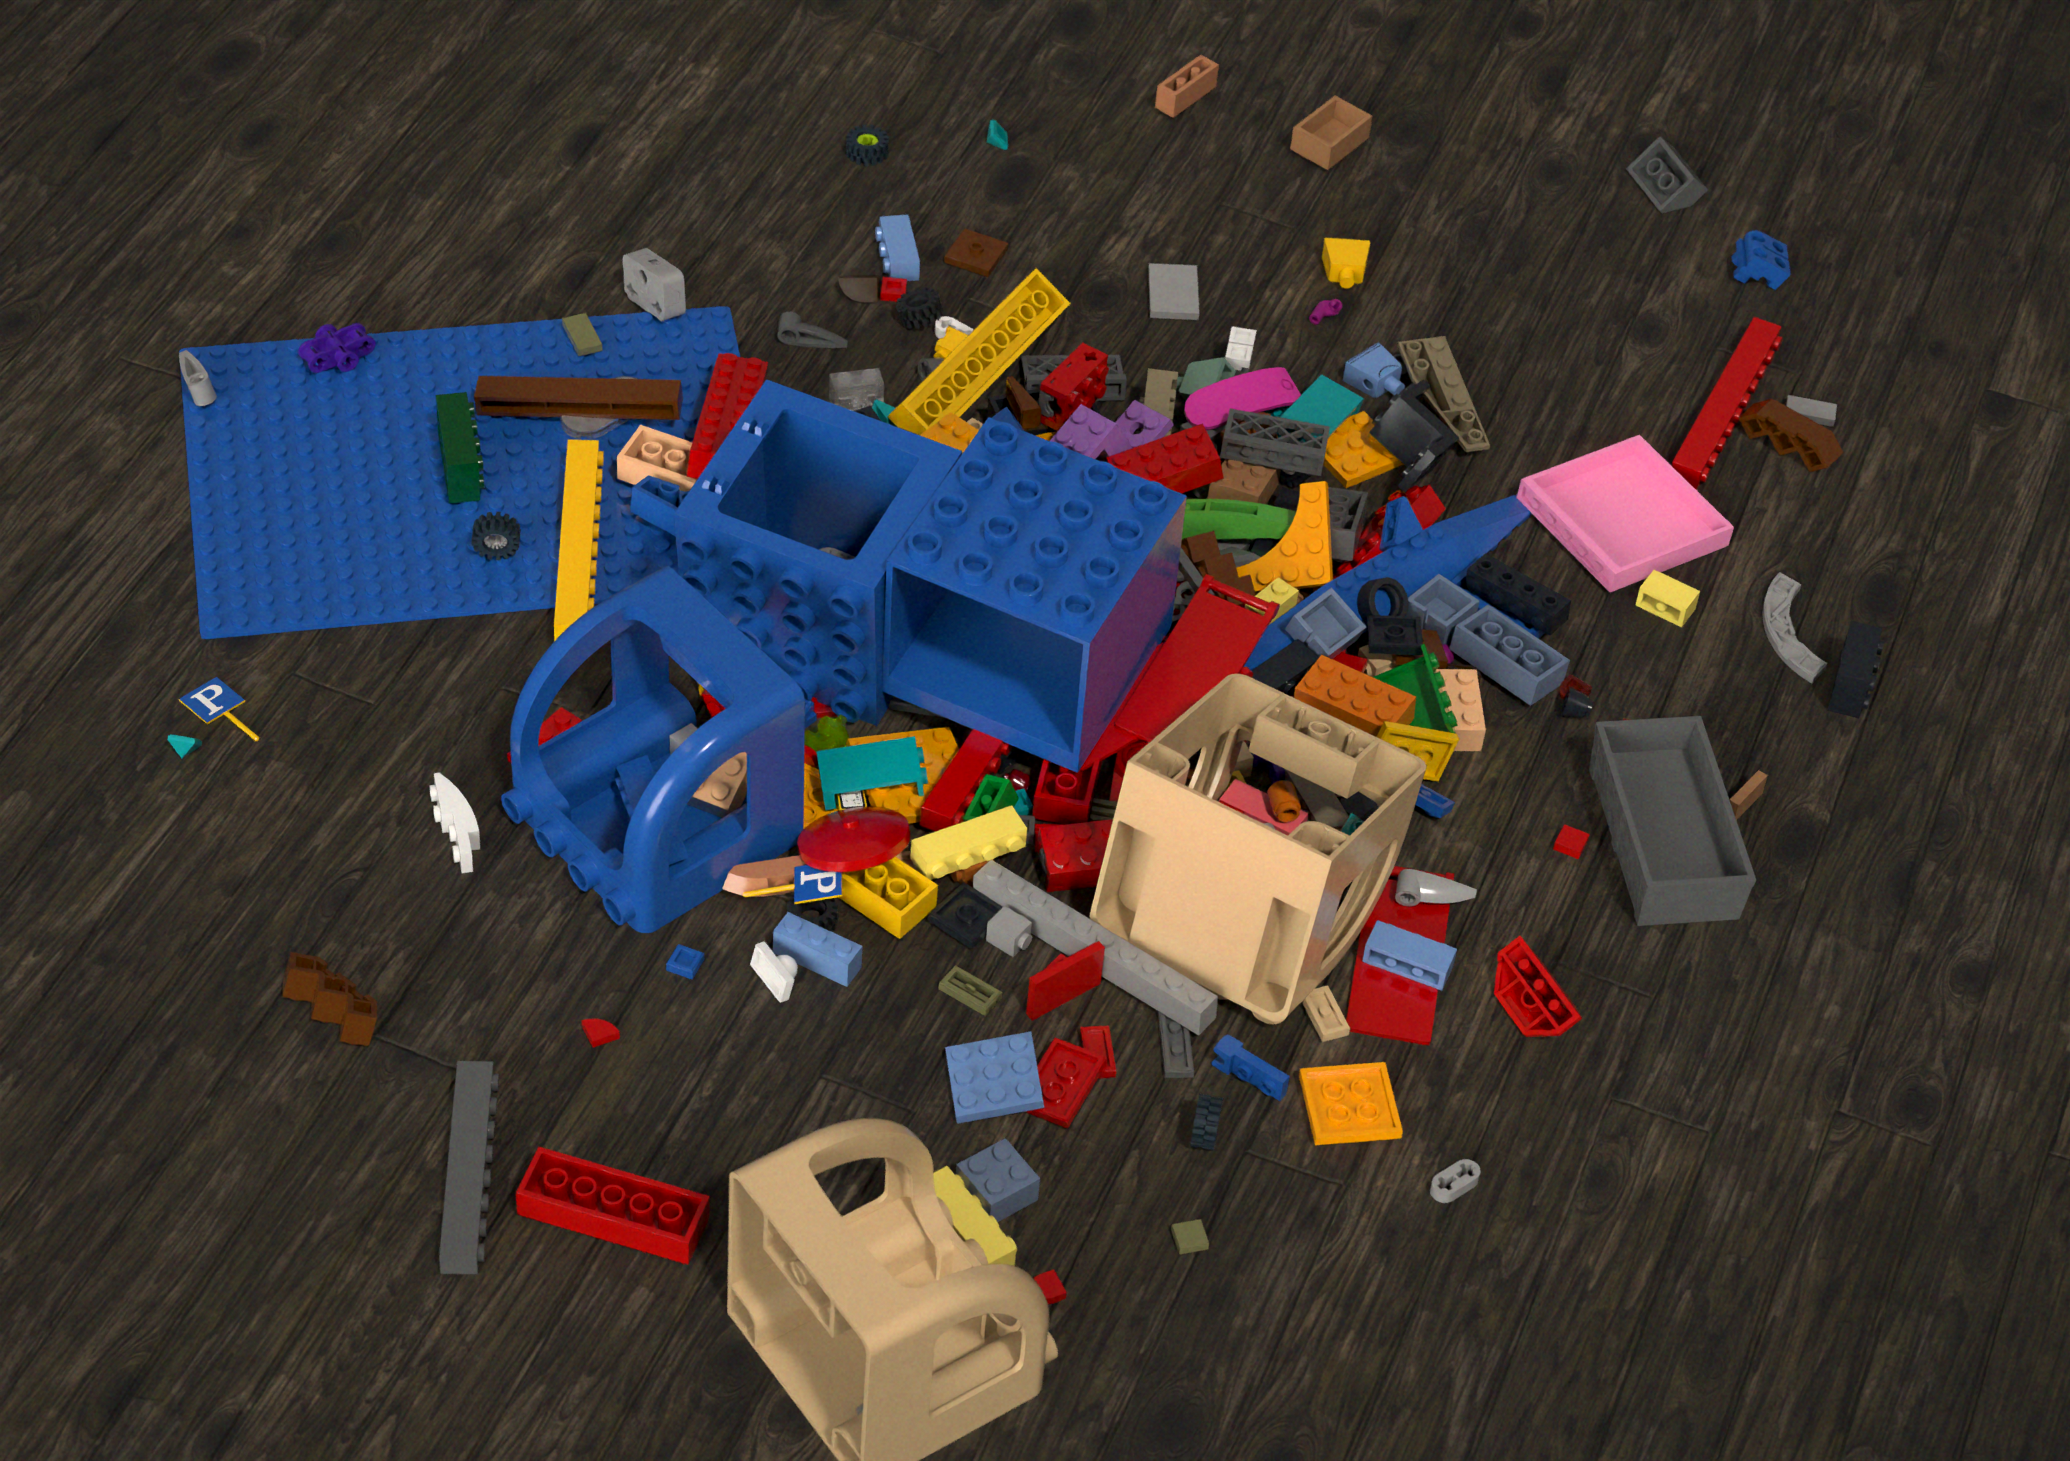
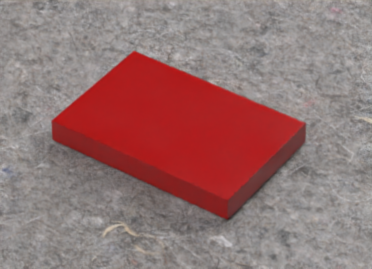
M1095 942L1030 977L1026 1015L1032 1021L1101 984L1105 947L1101 942Z
M1055 1037L1037 1065L1044 1108L1024 1112L1068 1129L1106 1066L1107 1057Z

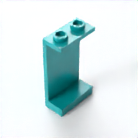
M1321 374L1280 418L1330 426L1329 438L1349 416L1359 413L1364 398ZM1285 429L1288 433L1295 432L1294 429ZM1311 433V435H1312L1314 438H1317V437L1323 435V434ZM1303 437L1299 438V442L1302 440L1306 442V440Z
M915 736L817 751L825 810L836 809L834 794L912 782L917 783L918 795L924 796L923 784H928L926 767L920 768V764L925 763L922 747H917Z

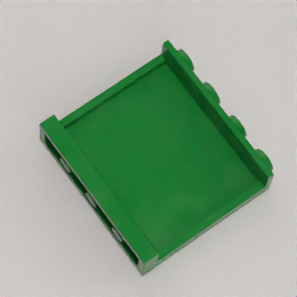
M1425 644L1421 645L1423 657L1373 677L1416 696L1415 714L1410 726L1456 733L1454 727L1458 726V722L1453 711L1448 709V707L1452 706L1447 691L1443 692L1442 687H1445L1446 684L1441 672L1436 671V668L1440 667L1438 659L1434 652L1429 653Z

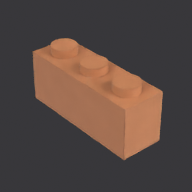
M1202 55L1195 58L1157 86L1155 108L1174 118L1216 87L1219 65Z

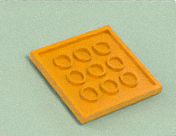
M950 727L848 738L846 747L915 736L917 747H922L925 763H921L920 768L926 767L928 784H923L924 796L918 795L916 782L865 790L866 795H869L868 800L871 806L895 810L901 813L909 824L920 822L921 806L959 751Z

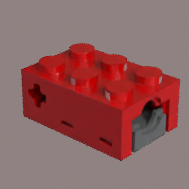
M1082 343L1048 375L1040 385V422L1058 431L1080 404L1090 409L1097 399H1101L1107 389L1105 380L1109 370L1107 366L1108 355Z
M1113 819L1039 827L1036 847L1047 892L1097 887Z

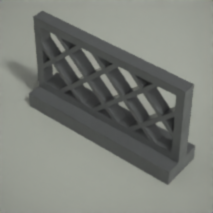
M1021 355L1025 390L1040 388L1041 382L1050 375L1044 371L1047 369L1053 372L1058 367L1055 364H1061L1069 355ZM1108 355L1107 364L1114 365L1109 367L1106 375V392L1101 399L1096 401L1125 400L1127 379L1126 374H1123L1120 355ZM1029 364H1037L1039 366L1035 368Z
M1230 408L1220 458L1321 476L1330 426ZM1234 419L1244 420L1245 423L1239 425ZM1260 424H1267L1271 427L1264 429ZM1253 428L1256 432L1250 434L1246 430ZM1285 429H1294L1295 432L1288 433ZM1278 432L1282 437L1275 439L1271 434ZM1311 433H1317V434H1323V435H1322V436H1319V437H1317V438H1314V437L1311 435ZM1303 437L1306 442L1300 443L1296 439Z

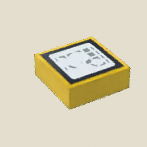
M864 790L835 794L838 811L867 806Z

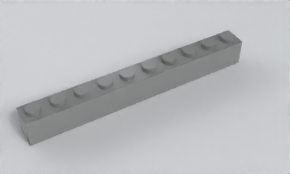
M990 860L973 876L974 889L1000 906H1006L1014 912L1025 916L1032 922L1031 934L1064 954L1071 956L1085 947L1100 941L1105 947L1102 977L1195 1034L1200 1035L1216 1019L1217 995L995 861Z

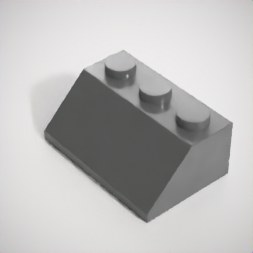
M1661 136L1626 168L1662 213L1690 207L1708 191L1675 148Z

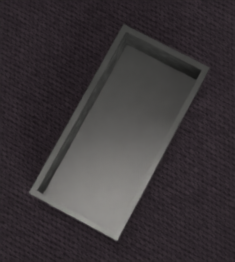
M1688 716L1596 722L1589 771L1592 780L1596 784L1612 836L1611 843L1614 852H1617L1635 910L1634 917L1637 926L1740 919L1751 889L1755 885L1756 877L1702 717Z

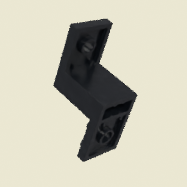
M1424 379L1417 384L1412 382L1407 389L1404 388L1399 394H1396L1388 402L1387 406L1389 407L1372 421V424L1375 426L1369 432L1407 466L1400 475L1403 480L1398 485L1404 492H1407L1430 474L1459 440V437L1419 402V399L1430 387Z

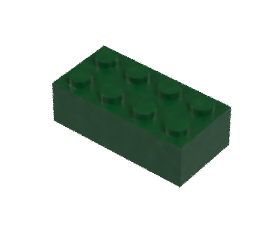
M467 392L436 395L438 437L449 503L480 501V490L485 489L483 474H479V472L484 471L482 455H477L481 453L479 437H475L478 435L476 420H471V418H475L473 402H468Z

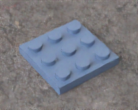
M1031 1032L945 1047L957 1124L1044 1108Z

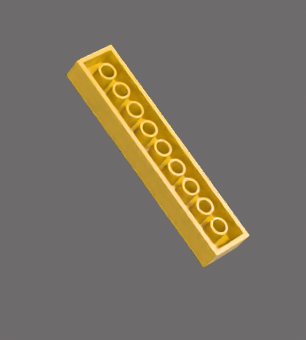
M1036 268L887 417L898 428L917 435H921L950 412L960 417L1070 303Z

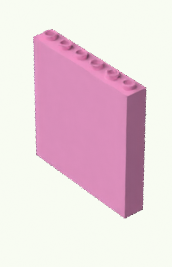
M1640 435L1521 479L1517 499L1609 592L1646 579L1653 570L1661 573L1728 546L1734 529L1730 522Z

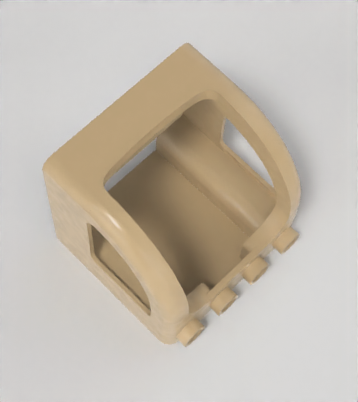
M1243 674L1228 675L1127 762L1092 903L1090 919L1217 995L1218 999H1229L1251 1010L1253 1015L1264 1023H1281L1337 966L1370 917L1388 882L1402 848L1425 774L1426 764L1422 759L1249 676ZM1243 740L1251 741L1249 752L1346 799L1359 791L1376 802L1379 808L1350 836L1324 823L1315 821L1301 823L1287 836L1220 803L1219 799L1225 793ZM1201 748L1195 772L1187 787L1185 783L1190 768L1188 759ZM1352 882L1340 908L1337 911L1339 901L1344 889Z
M861 1118L848 1120L814 1131L730 1173L727 1313L838 1461H919L1039 1394L1042 1388L1044 1365L1058 1356L1054 1339L1048 1332L1049 1308L1047 1300L1039 1285L1026 1271L1012 1265L988 1264L986 1255L977 1241L970 1238L963 1242L953 1229V1219L948 1207L936 1196L931 1155L926 1146L911 1130L902 1124L884 1119ZM874 1157L885 1158L886 1175L883 1194L879 1198L841 1217L821 1189L814 1175L855 1160ZM863 1404V1412L858 1415L856 1408Z

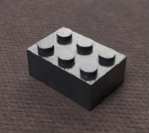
M1851 620L1840 655L1828 711L1859 718L1862 708H1868L1871 694L1867 693V691H1873L1877 676L1872 675V673H1877L1881 659L1876 657V654L1881 655L1885 640L1880 639L1882 628Z

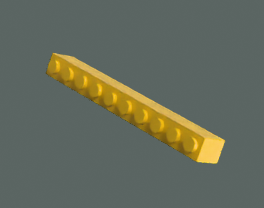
M568 440L554 640L579 617L594 607V598H590V595H595L596 579H591V576L597 575V560H593V557H598V542H594V539H599V523H595V521H600V505H596V502H601L602 487H597V484L603 483V469H599V466H604V451H599V440Z

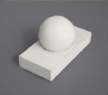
M765 942L756 944L750 965L780 1003L789 1000L794 977L797 974L798 965L796 961L789 955H779L776 957Z

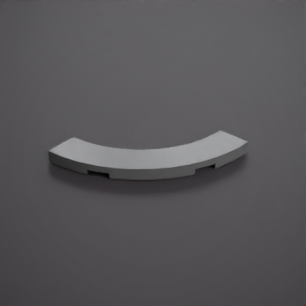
M1779 572L1770 584L1764 600V629L1769 642L1779 657L1799 676L1813 683L1826 670L1827 663L1813 654L1796 638L1789 611L1791 602L1800 591L1801 584Z

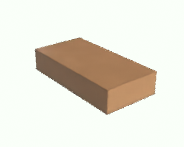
M1758 770L1730 799L1736 820L1762 795L1768 775Z

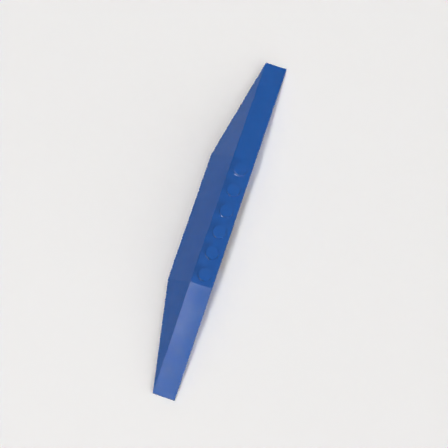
M1516 494L1431 525L1403 543L1382 552L1326 583L1268 625L1244 667L1247 666L1252 671L1294 642L1293 637L1285 630L1286 626L1295 614L1331 587L1364 623L1366 629L1363 633L1367 631V624L1362 620L1358 612L1357 598L1361 587L1366 582L1386 577L1395 579L1403 586L1407 597H1410L1438 574L1452 581L1475 561L1479 554L1484 555L1490 550L1493 551L1503 538L1506 539L1512 534V530L1524 523L1532 513L1517 499ZM1378 588L1375 594L1376 609L1381 616H1388L1391 608L1390 598L1385 590Z

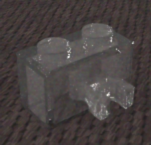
M879 368L830 374V402L852 411L867 406L872 407L876 399L883 402L884 382Z

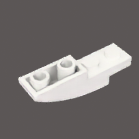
M434 773V785L429 787L431 801H437V805L433 806L435 822H441L442 833L449 832L451 842L456 841V845L452 846L454 863L460 862L462 873L473 872L471 850L480 849L479 828L472 808L459 789L442 774Z

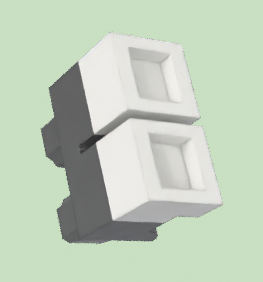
M1238 327L1231 328L1225 359L1236 371L1234 376L1249 373L1256 330Z

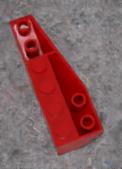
M1430 485L1414 486L1407 492L1398 490L1388 497V502L1402 496L1406 497L1423 530L1430 527L1446 509ZM1387 503L1375 511L1374 514L1376 516L1362 532L1353 561L1342 562L1333 575V580L1384 552L1379 550Z

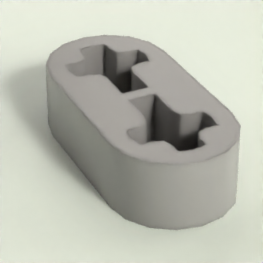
M1462 1159L1438 1173L1433 1178L1430 1188L1433 1199L1441 1203H1449L1474 1188L1478 1183L1481 1172L1479 1165L1472 1160Z

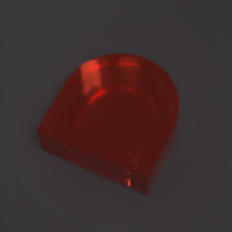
M1570 674L1562 681L1559 694L1564 700L1568 688L1571 687L1586 695H1590L1592 687Z

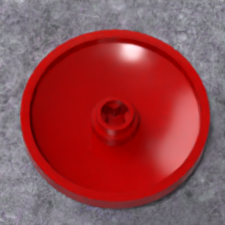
M863 806L835 811L816 819L803 829L798 837L799 854L804 863L822 871L850 872L871 868L891 860L907 847L911 837L909 823L901 813L884 807Z

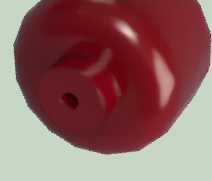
M1013 769L1009 774L1005 773L1003 777L1011 781L1015 791L1025 789L1027 792L1031 783L1029 775L1018 769Z

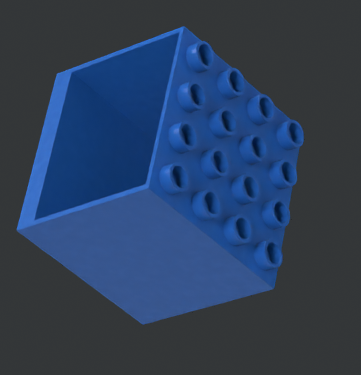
M766 379L674 513L679 575L795 680L803 692L804 699L811 701L813 697L817 698L819 703L830 706L839 718L847 722L862 720L877 726L887 711L891 699H893L892 695L882 691L887 559L961 457L962 451ZM831 547L856 558L845 560L819 549Z
M988 417L887 559L882 691L1078 773L1118 711L1155 648L1160 645L1162 639L1171 628L1187 496L1166 488L1158 482L1149 481L1118 469L1108 462L1098 461L1065 448L1060 443L1045 440L1017 429L1009 423L1000 422Z

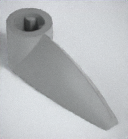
M187 350L180 352L181 371L194 403L197 406H205L212 403L217 396L208 373Z
M1404 869L1398 874L1395 899L1404 906H1415L1419 902L1454 903L1475 898L1477 889L1414 869Z

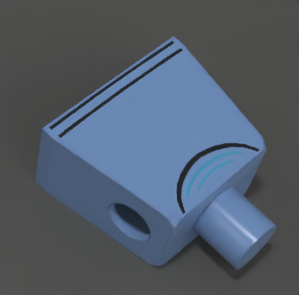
M1376 343L1348 360L1345 364L1343 381L1373 398H1377L1387 391L1395 396L1405 388V385L1400 381L1401 364L1380 343Z

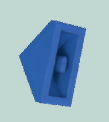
M1402 496L1387 503L1379 548L1381 551L1395 547L1423 531L1406 497Z

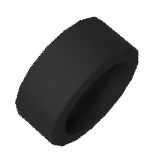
M1389 577L1370 580L1361 587L1358 593L1357 606L1358 612L1366 624L1367 615H1380L1375 606V594L1378 588L1385 590L1390 598L1391 608L1388 616H1406L1409 604L1405 589L1397 580Z

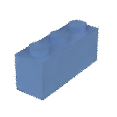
M909 216L880 217L879 227H875L876 241H880L879 254L880 257H884V273H888L890 278L907 279V281L919 280L920 260Z
M787 912L773 931V953L789 955L794 958L798 965L846 987L861 969V945L792 913Z
M1377 920L1365 945L1362 962L1442 991L1454 966L1457 949Z

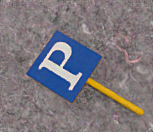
M218 677L213 678L179 699L183 705L207 725L225 715L253 740H259V736L229 712L243 704L245 700Z
M809 865L795 867L794 884L743 892V897L794 890L795 904L842 897V872L822 871Z

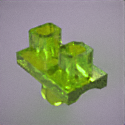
M827 715L824 716L817 724L818 732L816 734L810 730L804 732V745L811 747L816 753L821 750L846 747V742L849 738L845 728L847 718L843 715H839L835 719Z

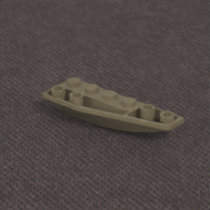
M1445 336L1398 342L1397 346L1412 382L1417 384L1424 379L1430 385L1423 397L1442 422L1459 437L1457 442L1464 451L1471 452L1490 449L1489 441Z

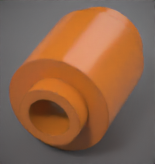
M1281 780L1271 785L1267 794L1275 817L1281 822H1292L1297 819L1300 814L1301 805L1294 784Z

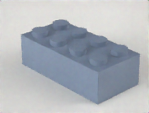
M1489 604L1456 625L1449 648L1530 706L1563 684L1570 662L1565 656Z

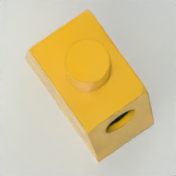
M1325 238L1322 260L1328 280L1340 282V286L1346 289L1353 287L1354 283H1362L1368 260L1370 241Z

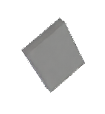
M1149 263L1150 318L1199 320L1197 266Z

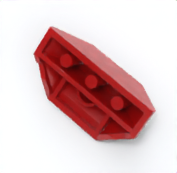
M1518 936L1498 952L1494 995L1525 1037L1560 1036L1582 1019L1576 1006L1521 936Z

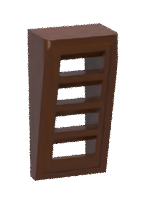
M1013 376L1008 377L1005 397L1015 418L1023 429L1038 427L1041 419V407Z

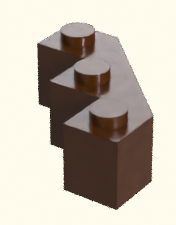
M1774 399L1754 403L1739 417L1749 439L1769 435L1779 456L1798 451L1809 472L1828 468L1844 453L1831 430Z
M1214 531L1182 539L1181 548L1203 578L1206 574L1212 575L1219 582L1256 596L1251 575L1238 576L1232 552L1220 555ZM1212 590L1215 596L1236 605L1244 604Z
M290 952L283 978L282 997L295 1001L311 1002V1019L324 1023L340 1024L341 1042L369 1046L377 1020V1001L369 994L362 996L356 991L357 985L340 972L334 974L328 970V963L320 957Z

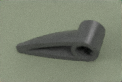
M785 312L779 318L777 336L784 344L816 348H847L848 340L824 328L801 322V318L797 313Z

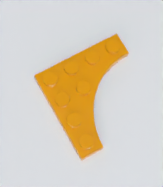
M1326 481L1300 484L1297 511L1292 524L1283 538L1264 556L1249 564L1236 567L1239 577L1251 575L1255 594L1261 592L1278 577L1296 589L1320 587L1333 580L1329 492Z

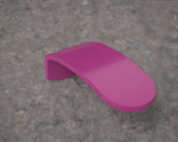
M1285 368L1261 369L1237 375L1195 391L1185 403L1184 414L1186 420L1192 426L1203 423L1205 429L1210 430L1227 424L1230 408L1258 413L1282 406H1291L1301 394Z

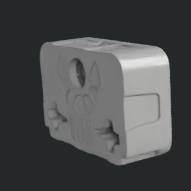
M648 248L623 256L624 289L631 301L657 317L660 321L685 314L684 276L678 268Z

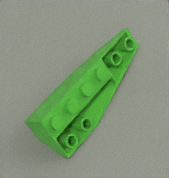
M1186 499L1182 539L1210 531L1215 532L1216 539L1222 540L1242 538L1250 540L1257 538L1282 539L1292 524L1296 511L1239 500Z

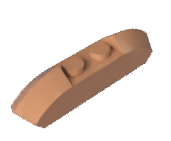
M798 855L736 865L729 871L722 889L743 896V892L794 884L795 867L807 864ZM794 890L781 891V892H775V893H769V894H763V895H757V896H751V897H765V896H771V895H782V894H785V893L794 892Z

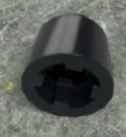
M1569 687L1563 700L1561 716L1581 719L1584 715L1589 716L1593 707V701L1589 700V695Z

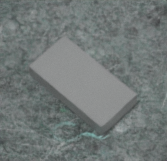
M1788 395L1787 407L1818 424L1834 426L1837 404Z

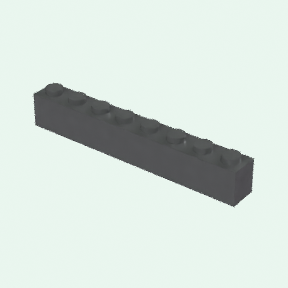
M457 1061L439 1254L441 1274H478L479 1262L485 1261V1244L480 1242L481 1237L487 1236V1219L483 1218V1212H489V1194H485V1187H491V1169H487V1163H493V1145H489V1139H495V1121H491V1115H497V1097H493V1091H499V1074L494 1073L493 1061Z

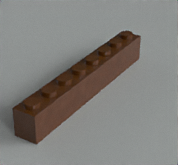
M478 376L474 400L477 415L573 416L585 418L680 420L683 393L681 380Z

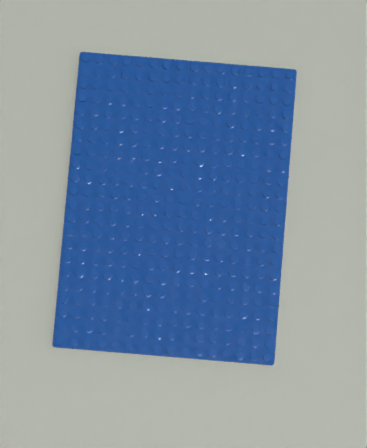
M727 306L686 309L685 314L665 321H660L649 312L588 317L602 343V351L578 356L562 325V319L369 333L367 335L371 336L376 342L374 350L366 356L359 357L357 366L348 372L341 371L337 365L319 373L312 372L308 367V362L299 356L298 350L304 342L314 338L180 349L179 353L187 350L202 364L208 373L217 396L212 403L205 406H197L181 371L201 638L215 639L555 608L568 440H599V451H604V466H599V469H603V483L597 484V487H602L601 502H596V505H600V521H595V523H599V539H594V542H598V557H593V560H597V575L591 576V579H596L595 595H590V598H594V604L601 603L665 566L671 567L679 574L676 536L630 512L632 487L634 484L617 479V456L640 425L693 442L718 353H732L740 357L730 308ZM478 376L611 379L631 377L636 379L681 380L683 403L680 420L616 418L596 430L583 432L569 428L563 422L562 417L477 415L474 394ZM467 392L468 402H473L475 418H471V420H476L478 435L475 437H479L481 453L477 455H482L484 471L479 472V474H483L485 489L480 490V501L449 503L438 437L436 395ZM487 512H492V515H496V512H501L500 516H504L505 513L509 514V520L514 517L521 529L519 549L516 550V554L513 556L510 554L507 559L501 556V560H496V556H492V560L487 559V554L482 557L479 555V551L475 552L471 542L473 525L476 518L479 519V516L482 514L487 517Z

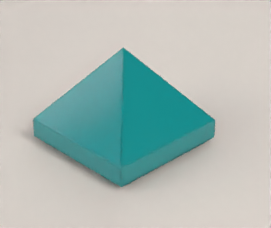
M992 119L986 142L1006 150L1008 149L1007 132Z
M170 734L167 739L181 759L202 745V741L196 738Z

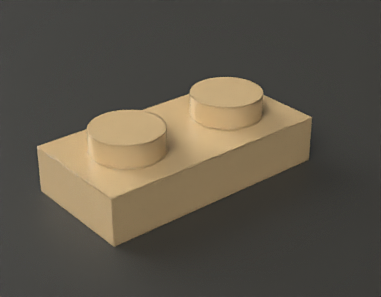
M1328 985L1314 989L1302 1001L1322 1042L1349 1035L1350 1027Z

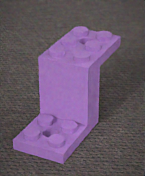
M1136 400L1131 403L1115 423L1080 404L1050 441L1060 443L1065 448L1098 461L1107 462L1106 457L1163 438L1174 424L1169 418ZM1143 428L1141 433L1133 435L1136 429Z

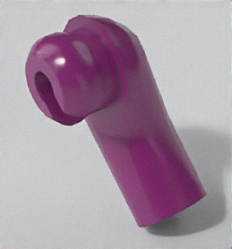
M1333 299L1319 302L1309 316L1310 322L1312 324H1319L1323 317L1337 315L1342 309L1341 301Z

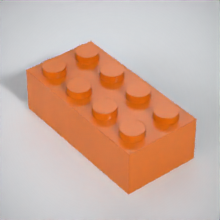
M1324 655L1318 658L1295 687L1294 692L1295 699L1377 737L1384 721L1410 725L1414 719L1416 696Z

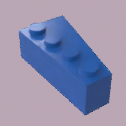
M648 475L632 487L630 512L676 536L674 513L689 491L679 490V485Z

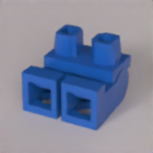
M1757 230L1746 233L1744 240L1739 238L1736 242L1737 251L1731 257L1734 265L1738 267L1733 272L1734 278L1738 281L1746 283L1751 277L1759 280L1763 276L1767 279L1768 286L1776 290L1791 275L1786 244Z

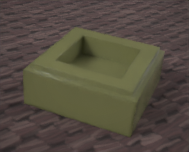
M1201 1219L1172 1224L1171 1232L1179 1255L1208 1250L1209 1241Z

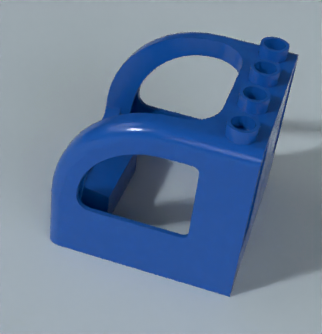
M665 566L587 611L553 642L538 661L521 690L512 716L510 751L513 789L502 794V805L508 816L515 823L520 824L525 821L534 830L537 844L548 857L552 858L559 854L568 863L570 876L582 891H588L593 888L603 898L604 907L616 924L623 925L627 922L638 932H654L724 890L722 888L727 875L734 866L772 860L798 845V837L803 831L805 699L803 692L795 680L674 569ZM610 641L613 700L610 705L538 746L543 719L556 694L588 657ZM669 656L726 708L699 727L671 755L670 735L690 723L697 728V722L690 702L669 682ZM742 752L747 753V794L741 807L724 817H719L687 805L701 784L717 768L735 755ZM648 755L655 776L643 792L630 819L615 778L619 777L616 766ZM677 825L689 858L669 865L670 842Z

